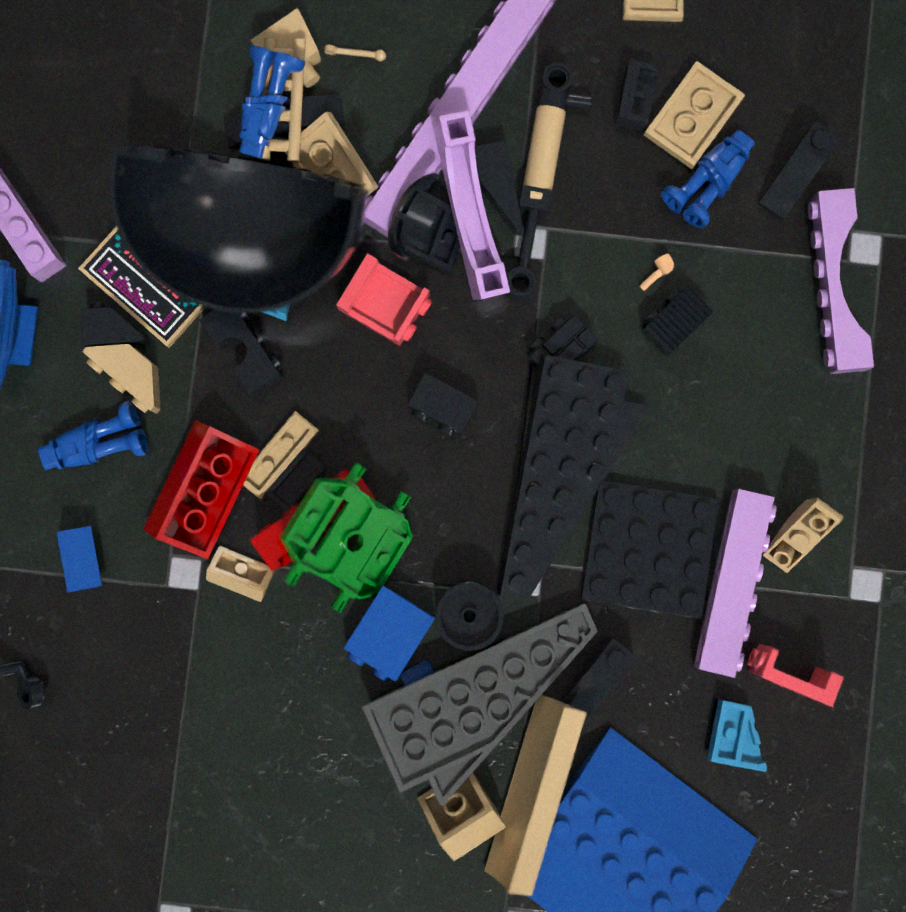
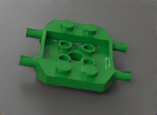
M356 462L343 480L316 478L279 537L290 558L293 560V565L285 578H283V581L294 587L302 572L308 573L310 571L340 588V592L330 607L340 613L350 597L353 599L355 597L364 599L378 595L413 538L409 522L402 513L411 497L400 491L392 507L390 506L389 508L359 490L360 487L357 483L366 468ZM345 499L346 503L336 514V519L327 534L320 540L319 547L314 554L310 553L341 501ZM353 534H358L357 544L352 548H348V538Z

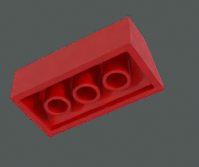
M195 420L143 530L155 539L208 559L260 450Z

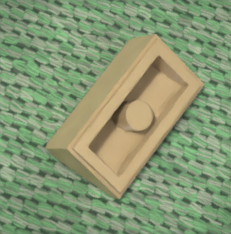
M219 546L207 569L206 580L261 602L274 571H271L267 564Z

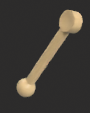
M326 45L324 51L328 55L344 54L376 58L377 61H383L386 58L385 51L381 49L373 52Z

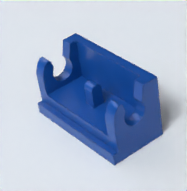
M91 526L57 532L67 593L102 586Z

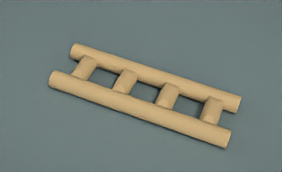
M264 38V48L305 61V39L294 38L293 49L276 48L275 38ZM271 65L268 71L263 96L268 94L273 65ZM304 69L301 72L292 73V79H287L283 90L291 91L290 109H284L279 120L289 122V139L266 140L270 142V145H265L262 159L258 158L260 161H270V151L288 152L287 161L299 162Z

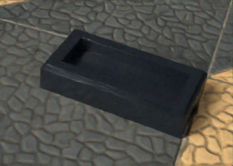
M303 448L268 488L265 494L286 512L298 503L310 489L315 479L319 478L327 467L308 450Z

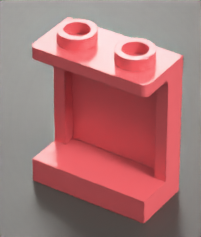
M367 253L338 301L337 307L339 311L400 346L403 340L408 342L417 328L414 325L415 320L419 314L422 316L426 314L432 300L429 299L430 290L425 287L422 289L379 264L378 259Z
M759 644L757 649L753 648L747 662L750 666L748 672L831 707L833 706L844 677L815 667L810 682L807 683L773 668L779 650Z

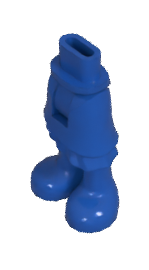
M250 45L249 55L253 60L254 66L249 96L245 97V103H241V132L238 137L242 138L239 152L262 159L265 145H270V142L266 140H271L274 136L281 114L286 108L282 105L288 97L282 95L287 78L290 73L301 72L304 69L305 61L287 54ZM271 65H273L268 94L263 96L268 71Z
M736 130L731 137H725L721 143L701 157V161L697 162L698 169L681 188L670 185L663 189L661 192L663 201L674 213L680 214L696 191L705 181H708L709 185L703 193L683 212V218L687 223L697 228H705L710 219L707 209L717 196L724 198L725 191L730 189L731 183L749 158V151L755 145V142L740 130Z
M125 401L118 407V416L99 423L97 418L91 423L86 421L81 426L61 434L56 439L49 440L48 445L38 448L44 469L49 470L57 467L61 470L65 467L93 465L94 462H99V459L103 456L125 450H131L135 456L147 455L148 443L143 429H137L124 436L100 442V437L140 426L141 420L136 408L131 401Z

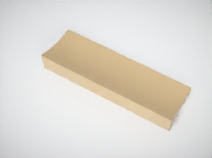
M541 695L535 702L501 814V819L506 828L495 834L484 870L499 881L508 893L532 896L586 716V712L546 695Z

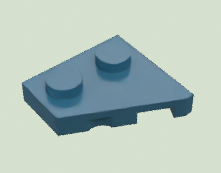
M718 699L707 760L766 772V762L762 760L759 744H761L759 734L754 727L755 718L752 706Z

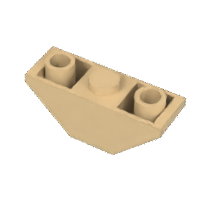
M130 344L86 347L82 351L89 357L86 363L99 374L104 370L112 378L109 383L118 391L124 393L127 390L134 396L131 402L141 411L146 413L149 409L157 414L161 410L158 367Z
M818 498L807 499L788 517L769 544L767 551L763 553V556L788 573L843 519V516Z

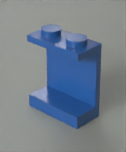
M383 585L345 645L344 649L349 652L347 657L360 666L364 662L375 668L372 673L383 681L388 682L392 679L396 682L435 620V616Z

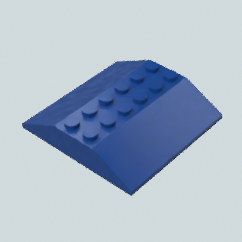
M609 727L563 789L532 896H527L547 912H717L728 897L758 839Z

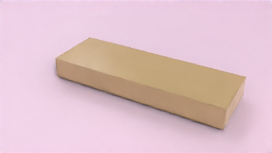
M295 411L256 457L243 485L262 500L268 488L300 451L306 448L319 430Z

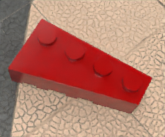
M343 470L333 479L343 480L349 474V470ZM360 478L357 483L360 487L359 490L377 501L364 480ZM345 499L341 501L316 543L327 534L336 519V514L346 503ZM298 504L284 512V517L276 523L272 521L258 531L259 534L250 540L271 571L280 570L293 561L279 537L299 507Z

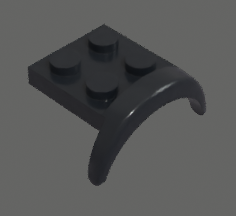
M430 173L413 182L400 197L390 221L388 242L394 254L406 261L410 258L406 254L408 253L444 272H451L460 243L451 206L424 191L439 178L438 174Z

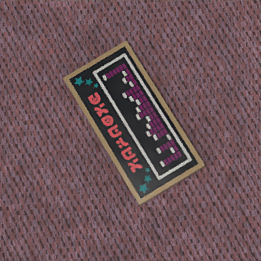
M116 227L78 268L168 348L205 309L203 306L187 301L172 293L149 276L129 253Z

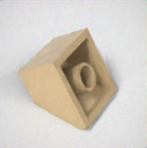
M474 772L444 805H439L433 789L417 798L439 844L454 861L506 828L497 809Z

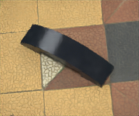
M339 95L303 97L301 130H305L325 112H331L340 126L345 125ZM287 99L282 106L286 107L285 109H290L291 99ZM242 111L224 118L230 149L241 146L242 138L238 136L241 132ZM279 121L274 136L289 133V122Z

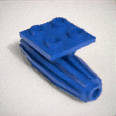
M0 260V391L9 364L32 365L39 309L36 306L17 304L16 269L10 267V262Z

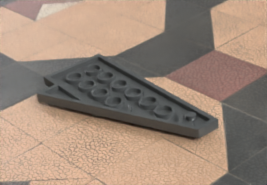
M585 603L579 604L362 705L400 793L429 780L439 805H444L598 632Z

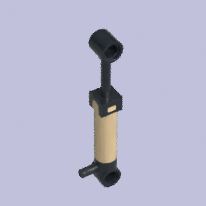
M562 63L550 64L544 70L519 203L520 213L527 215L518 265L507 275L510 292L506 294L511 300L517 302L529 299L536 285L534 273L529 269L538 216L547 218L567 105L590 109L593 101L592 97L570 93L572 73ZM559 78L564 84L560 87H555L550 84L549 80ZM516 278H523L527 281L528 288L518 291L513 287L512 281Z

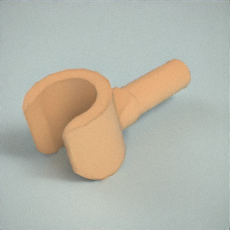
M668 253L654 261L658 270L653 272L639 285L643 291L658 278L673 270L674 262Z

